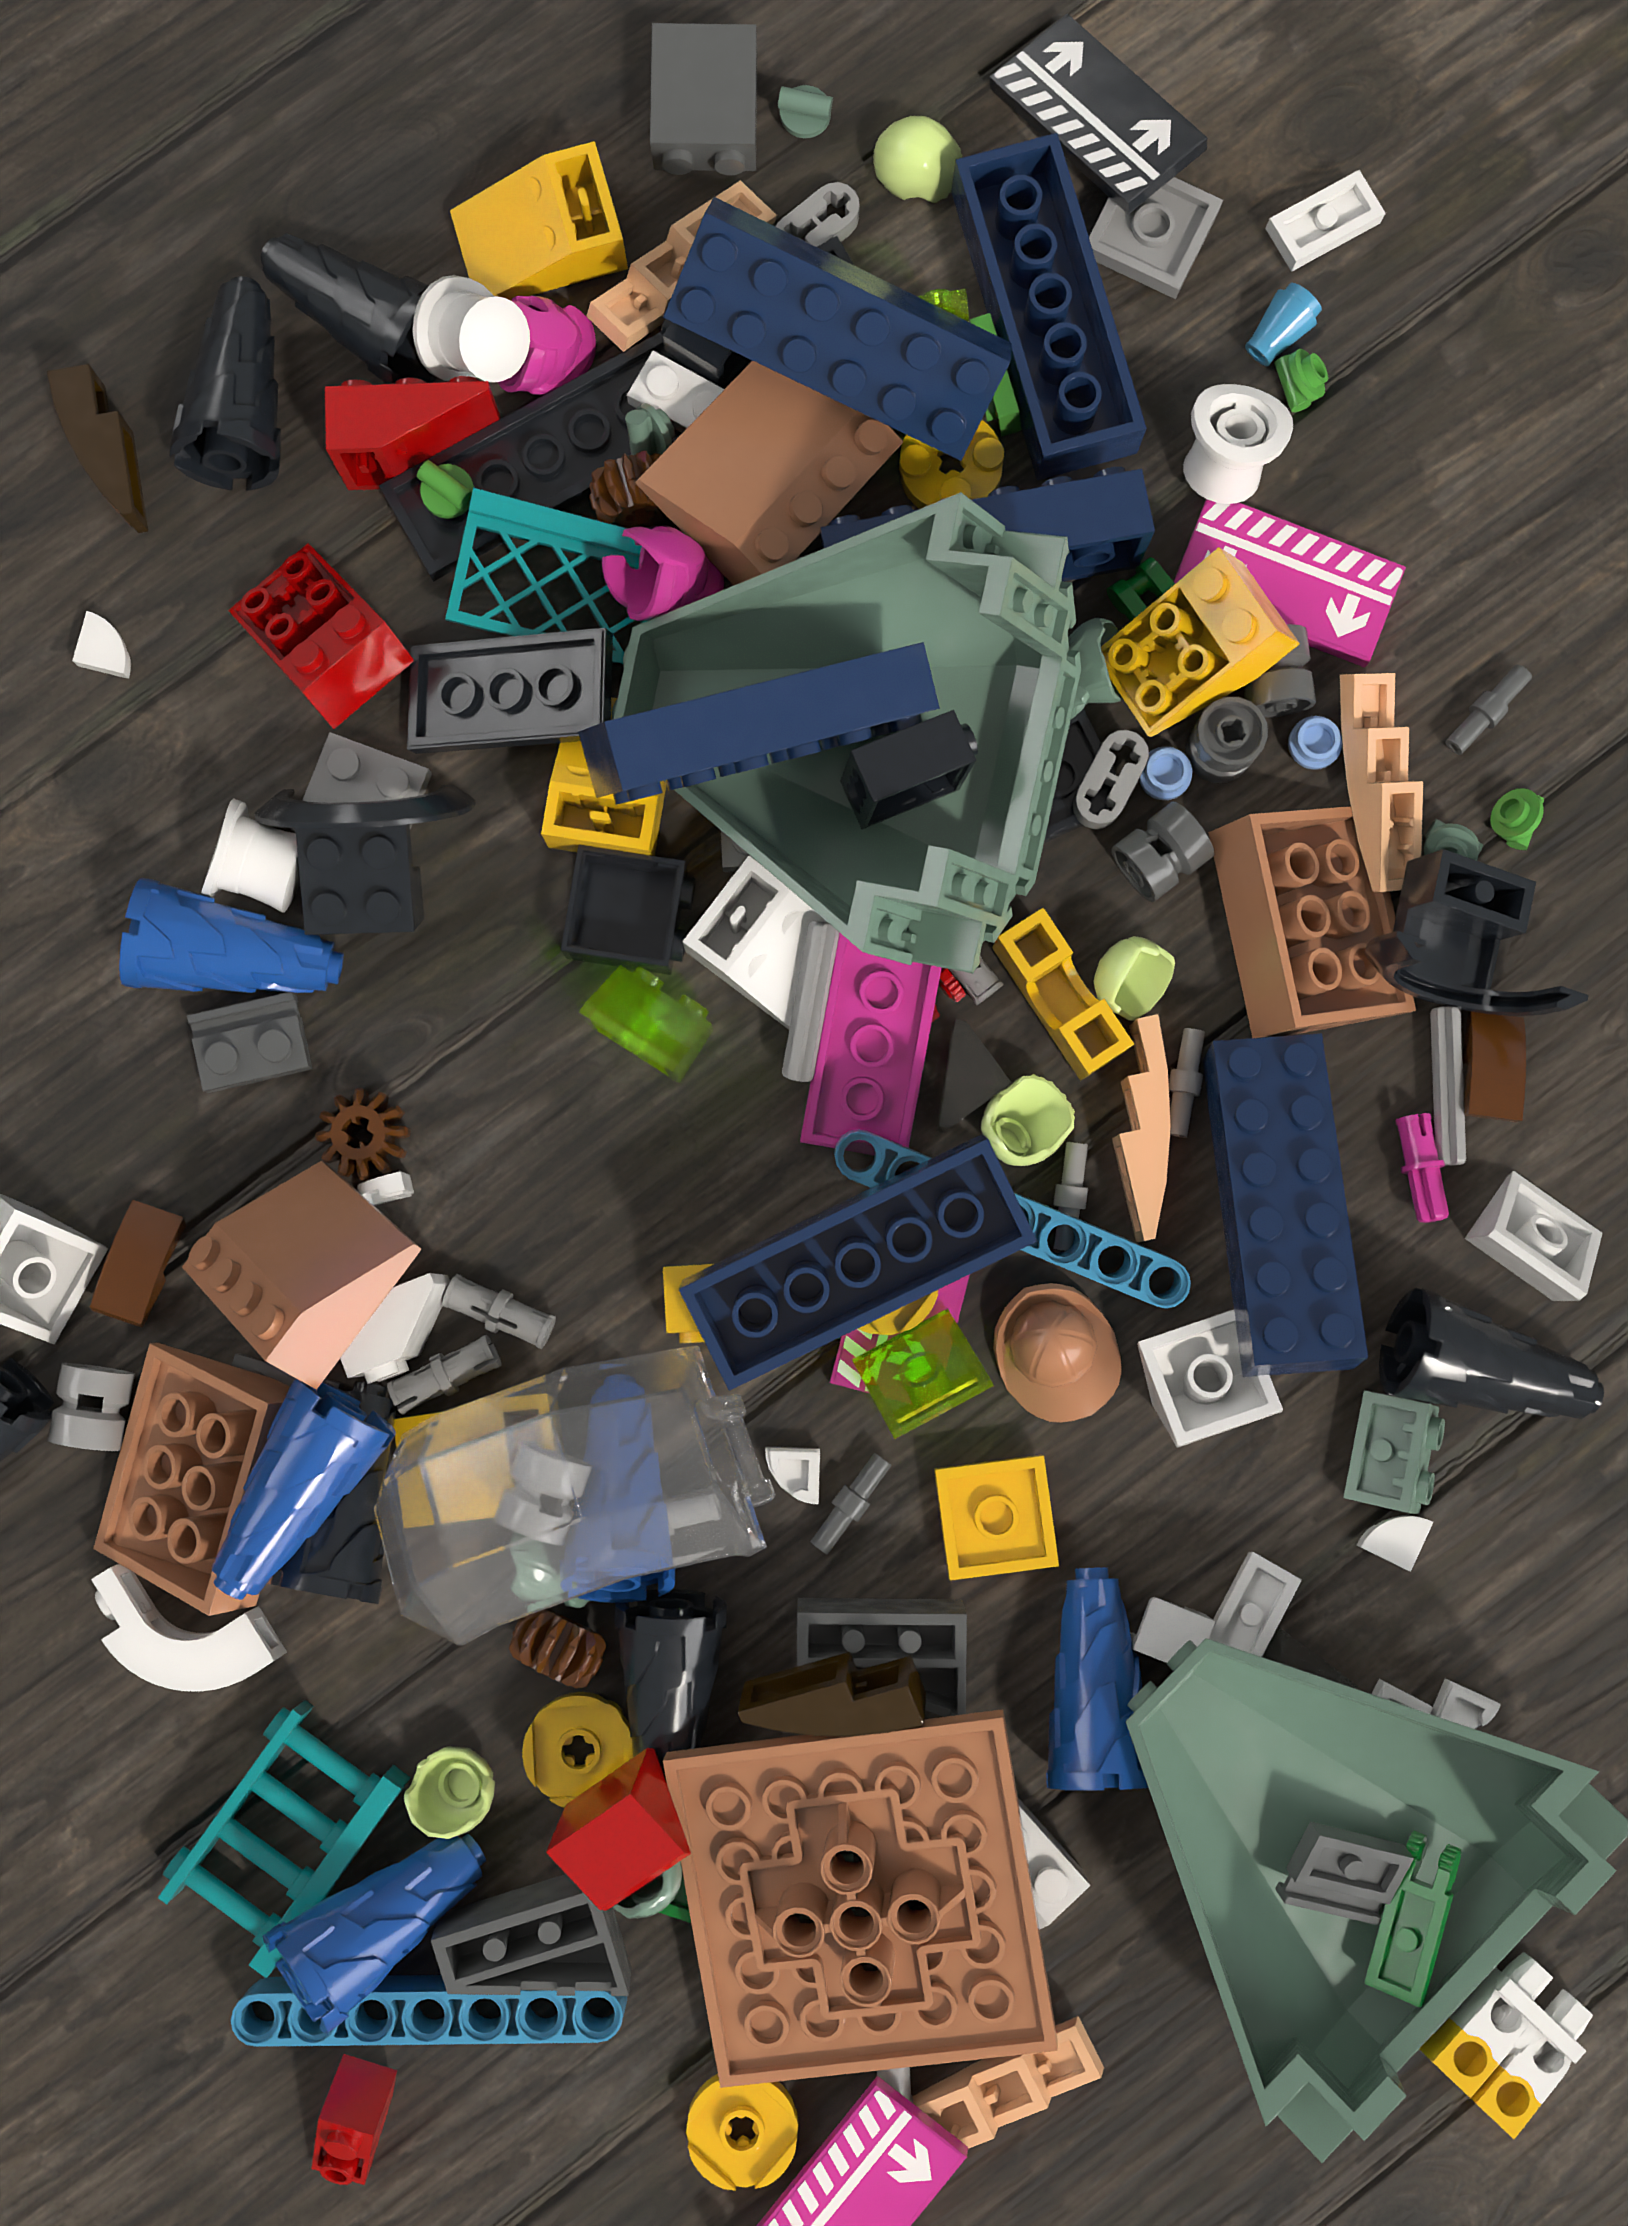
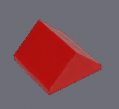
M646 1748L567 1803L546 1853L599 1910H609L691 1854L659 1760L653 1748Z

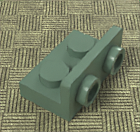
M1364 1390L1343 1498L1412 1514H1419L1421 1504L1429 1505L1435 1482L1434 1473L1428 1472L1431 1450L1439 1451L1445 1429V1420L1438 1417L1439 1407Z

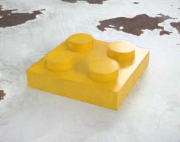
M1042 1454L934 1468L947 1572L950 1581L1059 1566L1045 1459Z

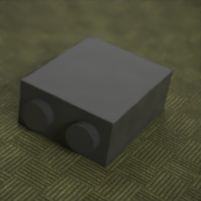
M652 23L650 146L654 170H664L675 175L687 174L692 170L717 171L723 175H737L743 171H756L758 56L756 24Z

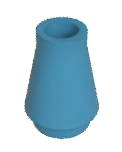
M1290 283L1285 290H1277L1256 331L1245 345L1247 352L1260 364L1269 366L1279 354L1317 325L1316 317L1322 310L1318 300L1307 289L1296 283Z

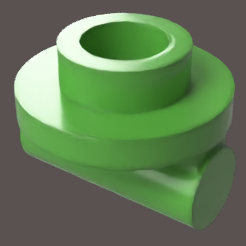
M1298 349L1274 362L1291 412H1299L1311 405V402L1324 395V383L1328 381V373L1323 361L1317 354H1309L1303 349Z
M430 460L425 461L418 470L417 478L422 481L420 493L426 508L440 518L449 519L464 514L469 509L474 488L469 474L456 465L443 464L437 466Z
M1524 788L1506 793L1497 801L1492 810L1490 818L1492 829L1501 838L1507 840L1506 844L1518 850H1527L1533 831L1538 827L1543 817L1544 798Z

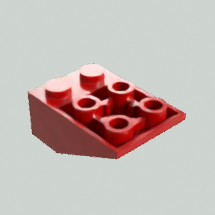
M457 376L450 379L449 382L426 383L417 378H402L397 380L395 384L373 385L364 380H348L343 382L341 386H325L326 451L348 490L380 489L379 485L501 419L489 382L480 381L470 376Z
M309 543L297 553L288 557L278 569L255 588L249 590L240 601L228 610L333 729L339 726L414 662V659L386 622Z

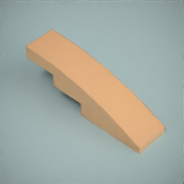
M741 180L716 196V198L771 225L776 220L777 215ZM712 199L672 224L665 242L631 263L625 280L590 302L586 317L623 352L663 324L665 320L663 317L704 213Z
M1395 673L1340 675L1341 734L1347 788L1358 843L1372 891L1402 890L1407 861L1421 857L1423 781H1408L1409 727H1394Z
M1158 1014L1138 1018L1129 1025L1140 1074L1128 1076L1121 1081L1132 1131L1118 1134L1112 1138L1136 1243L1155 1239L1167 1182L1171 1128L1169 1083Z
M1079 2016L1055 2026L1058 2051L982 2059L914 2095L913 2104L968 2146L969 2149L994 2139L998 2127L1047 2109L1051 2097L1100 2079L1104 2066Z

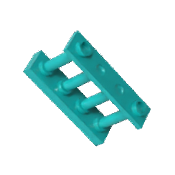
M306 1700L296 1706L291 1712L283 1707L263 1733V1736L269 1739L270 1742L194 1848L189 1850L183 1846L169 1863L162 1875L170 1881L158 1896L161 1901L168 1904L187 1885L253 1934L255 1938L252 1942L259 1946L260 1949L249 1963V1966L266 1979L276 1968L275 1963L283 1957L277 1948L269 1953L262 1936L282 1922L288 1923L327 1897L411 1778L395 1765H392L382 1778L375 1773H372L369 1777L300 1726L314 1707ZM286 1745L355 1795L353 1802L360 1806V1809L349 1824L341 1819L335 1823L267 1773ZM252 1792L256 1793L322 1842L319 1848L326 1852L327 1855L316 1871L309 1866L301 1869L234 1819ZM219 1838L289 1889L286 1895L294 1900V1902L282 1918L274 1912L271 1916H268L201 1866V1863Z

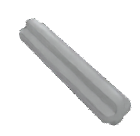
M813 921L807 927L782 1068L783 1076L793 1081L809 1082L814 1078L839 938V931L826 922Z
M1437 1007L1430 1012L1435 1145L1438 1159L1444 1160L1445 1165H1461L1466 1161L1461 1012L1458 1007Z

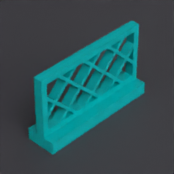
M473 488L445 620L509 637L544 634V631L554 625L559 632H565L567 630L561 621L587 605L600 628H607L614 634L635 620L627 617L609 628L593 602L610 591L608 586H604L589 596L573 568L589 558L602 561L604 556L621 555L625 557L631 568L639 569L642 546L635 545L632 538L622 536L623 531L627 528ZM479 528L498 533L510 553L484 568L472 549L476 529ZM510 537L528 542L516 548ZM540 544L551 547L563 567L537 582L521 554ZM563 551L581 556L569 562ZM471 559L478 573L466 579ZM515 559L531 586L509 600L504 601L489 574ZM567 572L583 600L557 615L541 588ZM481 579L484 580L499 606L482 616L459 611L463 590ZM535 592L551 619L532 630L520 627L509 607ZM504 612L510 624L491 618ZM613 635L614 650L612 663L623 665L624 651Z

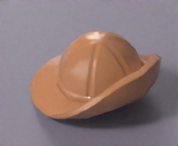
M1053 1283L1040 1284L1022 1289L1005 1307L995 1327L994 1354L1007 1391L1026 1411L1046 1421L1062 1423L1092 1416L1114 1395L1120 1382L1121 1356L1113 1329L1089 1297L1074 1287Z

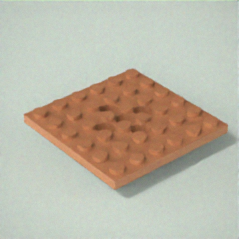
M1003 1709L924 1719V1725L889 1733L859 1736L798 1735L666 1752L663 1764L667 1786L691 1851L689 1856L681 1860V1867L720 2088L1058 2051L1057 2033ZM843 1850L852 1851L858 1854L862 1861L856 1863L846 1862L844 1857L838 1852ZM919 1900L925 1903L928 1908L912 1910L906 1901ZM850 1907H861L866 1909L871 1915L867 1917L855 1916ZM794 1914L807 1915L814 1922L810 1924L800 1923ZM860 1963H871L877 1966L879 1970L865 1971Z

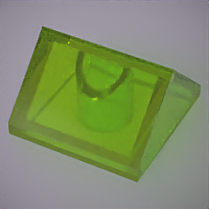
M948 1308L919 1323L914 1328L904 1331L852 1359L894 1439L994 1386Z

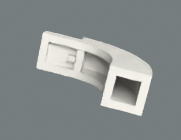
M120 1564L112 1566L91 1579L98 1590L95 1592V1599L99 1608L110 1620L116 1619L120 1628L101 1639L109 1652L129 1671L155 1685L179 1691L200 1692L215 1690L250 1677L287 1653L259 1606L244 1613L217 1631L195 1633L182 1630L164 1619L154 1606L135 1573Z

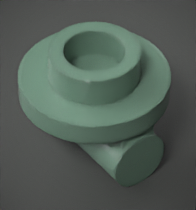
M801 85L794 88L782 86L779 94L778 109H780V120L783 127L790 134L799 138L818 136L829 125L833 97L826 96L823 91L814 86Z
M644 403L627 413L625 420L631 455H636L641 450L647 451L649 455L655 453L663 454L672 444V438L675 436V431L670 418L662 409H655L650 404Z
M1435 819L1425 835L1424 855L1445 849L1477 861L1483 844L1478 841L1476 835L1467 827L1459 824H1445Z

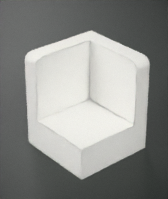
M1152 1597L1148 1602L1137 1634L1130 1632L1132 1649L1168 1663L1174 1654L1189 1640L1198 1647L1205 1638L1209 1639L1215 1621L1206 1614L1186 1606L1182 1608Z

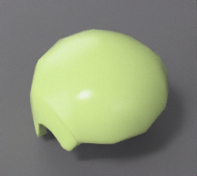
M1133 936L1119 941L1109 948L1098 963L1093 980L1097 999L1099 1001L1105 999L1114 1013L1127 1020L1134 1021L1142 1017L1164 995L1173 977L1174 957L1155 942L1143 937Z
M447 1746L427 1756V1759H423L417 1764V1770L412 1783L404 1793V1803L411 1823L428 1837L450 1839L472 1830L483 1820L490 1809L495 1789L493 1772L487 1761L470 1748Z

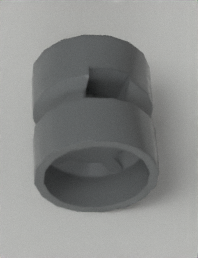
M1287 624L1300 644L1260 677L1244 687L1245 700L1251 701L1262 711L1265 718L1295 714L1305 711L1316 704L1312 672L1302 668L1311 660L1307 629L1304 626Z
M1224 697L1212 702L1190 731L1185 744L1186 757L1191 763L1192 771L1201 779L1211 783H1228L1239 778L1262 752L1267 741L1268 726L1262 711L1251 701L1240 697Z
M1173 801L1147 821V831L1135 829L1111 849L1115 862L1125 878L1141 896L1150 902H1155L1179 883L1178 873L1190 875L1214 856V848L1203 827L1185 807Z

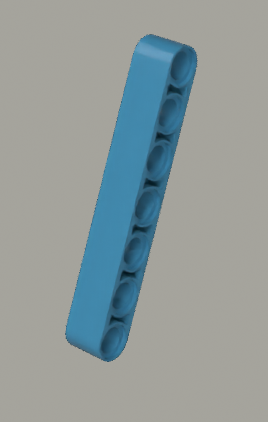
M860 1129L851 1130L842 1135L836 1143L834 1151L835 1161L841 1173L849 1179L870 1188L894 1177L895 1171L904 1162L915 1161L921 1164L932 1159V1157ZM865 1140L874 1147V1160L867 1168L856 1170L845 1163L843 1157L844 1150L852 1141ZM1014 1192L1037 1239V1242L1021 1249L1022 1251L1156 1307H1175L1183 1302L1189 1294L1191 1285L1189 1273L1183 1265L1169 1256ZM1057 1225H1070L1074 1231L1072 1246L1065 1252H1052L1047 1243L1048 1234ZM1109 1246H1120L1124 1253L1122 1266L1114 1273H1102L1098 1265L1099 1255ZM1160 1267H1170L1174 1275L1171 1288L1162 1294L1152 1293L1149 1288V1278L1153 1271Z
M442 1975L386 1976L377 1988L348 2012L349 2017L328 2034H325L319 2026L321 2021L313 2022L283 1977H267V1979L263 1978L255 1982L238 2001L232 2011L231 2025L232 2031L240 2041L246 2045L256 2047L598 2043L609 2040L620 2029L626 2009L627 1996H611V1991H575V1996H557V1991L521 1990L520 1995L447 1994ZM595 1997L605 1998L614 2007V2013L608 2017H596L589 2012L586 2002ZM483 1998L491 1999L499 2006L501 2015L493 2019L484 2018L475 2009L474 2002ZM537 1998L549 1999L555 2004L558 2014L551 2018L539 2017L531 2009L530 2002ZM425 1999L437 2001L444 2009L445 2016L436 2020L427 2018L421 2012L419 2002ZM367 2000L379 2001L385 2006L388 2018L383 2020L372 2019L365 2012L363 2002ZM262 2001L267 2003L272 2008L275 2019L273 2021H263L256 2017L253 2012L252 2002Z

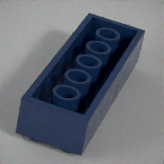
M1058 133L956 159L951 192L987 314H991L997 336L1012 343L1011 361L1007 372L1018 405L1021 428L1036 479L1041 480L1137 454L1147 428Z
M716 197L712 199L704 213L663 317L960 461L1011 361L1012 343Z
M1110 467L1097 472L1093 478L1073 481L1071 477L1061 476L1045 481L1038 488L1020 491L1017 486H1006L993 490L988 494V497L972 499L973 502L1005 525L1006 531L1066 536L1068 538L1069 553L1065 559L1062 582L1135 569L1141 563L1155 532L1142 469L1125 471L1124 467ZM902 505L884 511L882 516L862 520L857 515L838 517L832 520L829 526L820 527V550L917 510H914L912 506Z
M924 642L605 721L578 733L596 798L613 794L615 804L617 805L663 793L660 781L666 780L668 791L716 779L714 767H718L720 777L769 765L768 753L771 764L821 752V749L823 751L901 731L923 722L921 713L940 709L925 645Z
M1322 1033L1213 1041L1203 1059V1068L1242 1377L1354 1369L1368 1358Z
M981 1134L683 1279L679 1291L730 1391L1037 1242V1239L988 1138Z

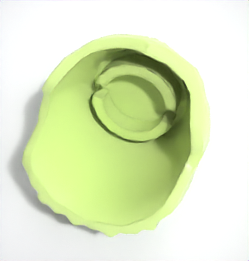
M909 116L895 121L879 136L874 149L873 163L878 180L896 197L903 200L919 197L936 203L941 199L947 198L949 193H951L955 160L962 158V154L956 141L940 123L926 116Z
M1035 1074L1022 1076L990 1100L981 1121V1131L988 1138L999 1160L1013 1166H1028L1045 1160L1060 1147L1074 1129L1075 1111L1071 1103L1067 1101L1066 1095L1061 1093L1052 1081H1047Z

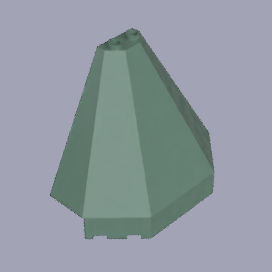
M960 492L632 627L630 642L623 656L624 671L618 699L615 701L612 709V720L924 642L940 709L921 713L922 721L924 722L954 709L960 724L967 723L970 726L978 746V754L974 755L976 762L960 790L861 829L840 782L851 750L896 732L823 751L821 749V752L771 764L768 753L769 765L720 777L718 767H714L716 779L674 790L863 953L911 965L912 962L973 974L980 964L979 956L982 943L984 941L993 943L996 941L1013 916L1012 907L1009 906L1010 902L1016 894L1023 896L1028 894L1035 884L1081 674L1080 652L1069 650L1068 629H1072L1076 624L1073 586L1071 582H1062L1065 559L1069 553L1068 538L1066 536L1006 531L1005 525Z
M1207 1638L1198 1647L1189 1640L1167 1663L1174 1672L1158 1688L1149 1681L1127 1704L1134 1713L1126 1720V1724L1265 2126L1278 2116L1312 2154L1323 2163L1353 2130L1365 2141L1407 2095L1397 2072L1552 1906L1576 1915L1612 1877L1616 1870L1606 1859L1628 1837V1819L1589 1784L1600 1771ZM1310 1821L1401 1843L1405 1846L1413 1830L1427 1835V1850L1416 1879L1431 1885L1434 1884L1439 1857L1446 1845L1451 1844L1461 1849L1460 1864L1450 1890L1451 1893H1454L1426 1999L1421 2007L1412 2005L1365 1984L1380 1923L1375 1925L1284 1904L1275 1890L1278 1882L1284 1883L1289 1875L1286 1867ZM1384 1903L1378 1912L1381 1918L1385 1908Z

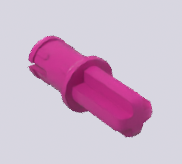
M1430 1113L1420 1114V1117H1418V1114L1395 1120L1405 1161V1166L1400 1168L1401 1173L1408 1174L1416 1219L1422 1223L1441 1221L1449 1215L1440 1168L1445 1166V1162L1438 1159Z

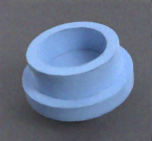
M1310 716L1302 719L1291 730L1288 738V748L1292 758L1302 767L1313 770L1331 765L1339 756L1343 744L1339 728L1331 720L1321 716Z
M1173 747L1155 748L1149 752L1147 764L1139 778L1140 785L1148 795L1155 799H1175L1186 791L1191 782V763L1186 755Z

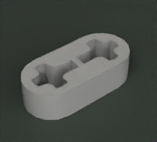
M840 182L828 183L784 216L775 227L799 239L806 235L805 242L816 247L836 236L842 242L857 227L860 208L859 198L856 192L847 184ZM831 204L835 208L845 205V217L841 218L835 213L826 219L827 205Z
M1119 730L1110 734L1094 758L1073 800V812L1077 820L1085 827L1103 829L1111 825L1123 810L1149 757L1146 742L1136 732ZM1123 745L1129 746L1132 749L1130 758L1136 762V765L1128 762L1121 770L1119 776L1110 773L1109 771L1115 762L1116 756L1109 750L1119 751ZM1104 783L1112 787L1105 802L1112 810L1102 809L1098 815H1095L1089 811L1091 802L1084 797L1085 795L1094 797Z

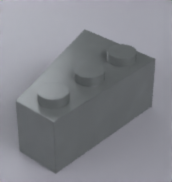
M798 1598L797 1666L850 1652L857 1670H862L911 1655L926 1691L925 1710L943 1717L966 1714L967 1613L962 1599Z
M566 1874L449 1910L436 1922L431 1943L447 1994L520 1995L521 1990L557 1991V1996H575V1991H611V1996H629L632 1966L614 1908L612 1907L607 1911L599 1910Z

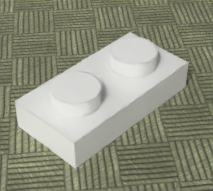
M1360 170L1271 217L1265 229L1292 272L1380 224L1385 211Z
M652 351L627 393L628 404L635 408L648 403L655 409H662L670 418L674 429L683 433L724 389L661 354Z
M1248 1552L1213 1619L1215 1624L1209 1639L1262 1657L1301 1579L1260 1555Z

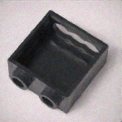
M953 709L851 750L840 782L861 829L960 790L976 762L974 755L978 754L977 742L970 726L967 723L960 724Z
M578 845L561 951L566 959L671 975L673 962H683L685 948L682 941L687 936V930L679 929L682 909H692L696 878L687 877L686 861Z

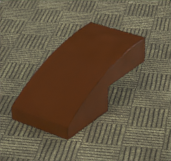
M1468 1011L1463 1050V1064L1468 1065L1464 1094V1115L1510 1122L1522 1121L1526 1084V1033L1524 1017Z
M132 1200L102 1268L90 1304L92 1311L143 1328L166 1282L163 1272L186 1227L184 1217Z

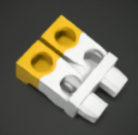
M1522 1952L1509 1963L1502 1972L1494 1968L1439 2030L1433 2033L1419 2048L1513 2139L1518 2136L1564 2077L1571 2061L1576 2064L1586 2052L1576 2040L1583 2033L1593 2016L1564 1989L1560 1991L1545 2010L1540 2008L1534 2000L1553 1977L1525 1952Z

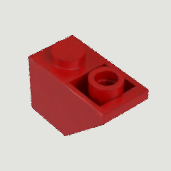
M343 2054L318 2118L311 2169L320 2171L323 2178L335 2184L348 2185L351 2182L365 2185L393 2097L397 2070Z

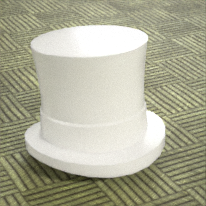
M445 276L431 283L423 292L417 304L413 321L414 344L421 363L431 374L444 381H449L457 376L478 377L488 382L504 381L519 371L529 351L530 330L522 310L514 302L503 297L494 296L484 285L467 277Z
M1221 384L1205 389L1198 396L1191 412V423L1196 440L1183 464L1185 478L1191 488L1199 495L1217 503H1238L1251 497L1258 489L1264 464L1278 457L1290 440L1293 431V418L1287 407L1272 395L1249 386Z
M233 798L227 808L201 894L213 898L223 889L249 896L284 913L290 906L300 885L296 834L250 819L246 804Z

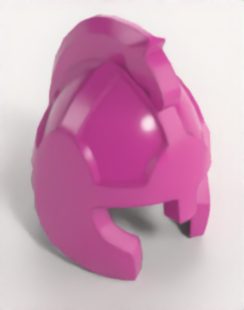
M516 296L512 298V302L522 310L527 319L530 330V345L525 362L519 371L512 377L497 382L503 390L507 392L528 391L531 394L546 395L588 372L596 354V338L591 320L576 307L568 305L561 308L548 298L539 296Z
M660 526L652 530L644 527H633L623 531L622 536L630 537L634 540L635 545L642 546L639 569L631 568L625 557L621 555H610L602 558L603 574L610 592L617 602L627 607L629 618L636 621L652 620L720 592L724 588V575L710 562L702 546L691 537L672 527Z

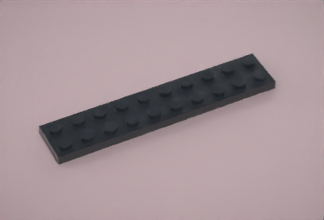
M837 236L817 246L854 265ZM659 332L425 461L430 460L437 466L452 464L464 469L469 474L476 489L559 511L571 507L589 497L591 494L589 484L592 482V472L597 468L604 467V461L621 458L624 452L631 455L625 417L628 412L636 408L628 404L627 393L652 351L666 357L663 335ZM741 356L721 388L725 389L752 360ZM674 429L675 436L672 438V443L682 434ZM423 461L382 483L379 487L434 582L456 570L469 509L458 517L447 519L435 516L426 508L420 493L422 481L417 478L418 470L425 462ZM477 528L472 549L476 556L479 557L503 544L504 541L498 533Z

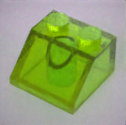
M620 965L585 1002L579 1013L591 1028L672 1080L680 1083L714 1031L712 1023L705 1019L709 1011L685 995H682L678 1002L660 991L664 982L644 968L637 966L632 973Z

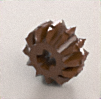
M641 450L636 455H628L624 452L621 458L616 460L607 459L604 461V467L597 468L592 472V482L589 484L591 494L589 497L593 512H596L598 521L627 529L633 527L647 528L652 525H662L665 523V518L668 517L635 483L662 454L655 453L649 455L645 450Z
M357 1088L353 1095V1106L345 1096L339 1094L334 1097L335 1105L340 1111L337 1116L328 1111L320 1113L319 1118L332 1125L330 1131L317 1132L315 1139L320 1143H333L332 1146L324 1151L321 1158L329 1164L340 1160L337 1171L339 1175L349 1177L357 1168L359 1179L368 1181L371 1180L373 1175V1163L382 1174L388 1175L392 1172V1166L386 1156L389 1153L402 1159L406 1156L407 1151L402 1147L394 1145L395 1139L409 1137L411 1131L410 1128L405 1126H393L403 1117L405 1112L399 1106L390 1107L386 1110L389 1099L388 1095L378 1092L370 1101L367 1091L363 1088ZM358 1125L363 1128L367 1127V1130L374 1134L369 1144L360 1142V1148H357L359 1139L353 1135L354 1129Z
M541 1605L529 1606L524 1616L519 1618L512 1632L513 1638L509 1645V1651L513 1658L536 1670V1672L576 1689L587 1687L592 1676L596 1675L603 1661L602 1656L606 1643L600 1634L563 1614Z

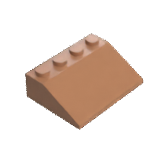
M751 361L635 483L685 535L691 537L702 546L710 562L733 585H737L795 561L820 534V527L827 526L899 448L903 441L888 425L755 361Z
M1351 806L1249 814L1208 832L1214 848V861L1252 1038L1290 1036L1416 1011L1413 996L1389 984L1365 954L1366 945L1371 939L1393 932L1396 917L1390 891H1372L1357 839Z
M320 1161L216 1222L207 1235L200 1238L193 1245L188 1260L182 1268L266 1362L317 1390L421 1251V1248L334 1169Z
M150 1343L93 1549L208 1616L256 1606L259 1594H246L243 1600H239L219 1590L213 1583L217 1575L212 1571V1564L228 1535L232 1516L245 1493L243 1487L268 1440L267 1435L290 1387L270 1377L164 1344Z

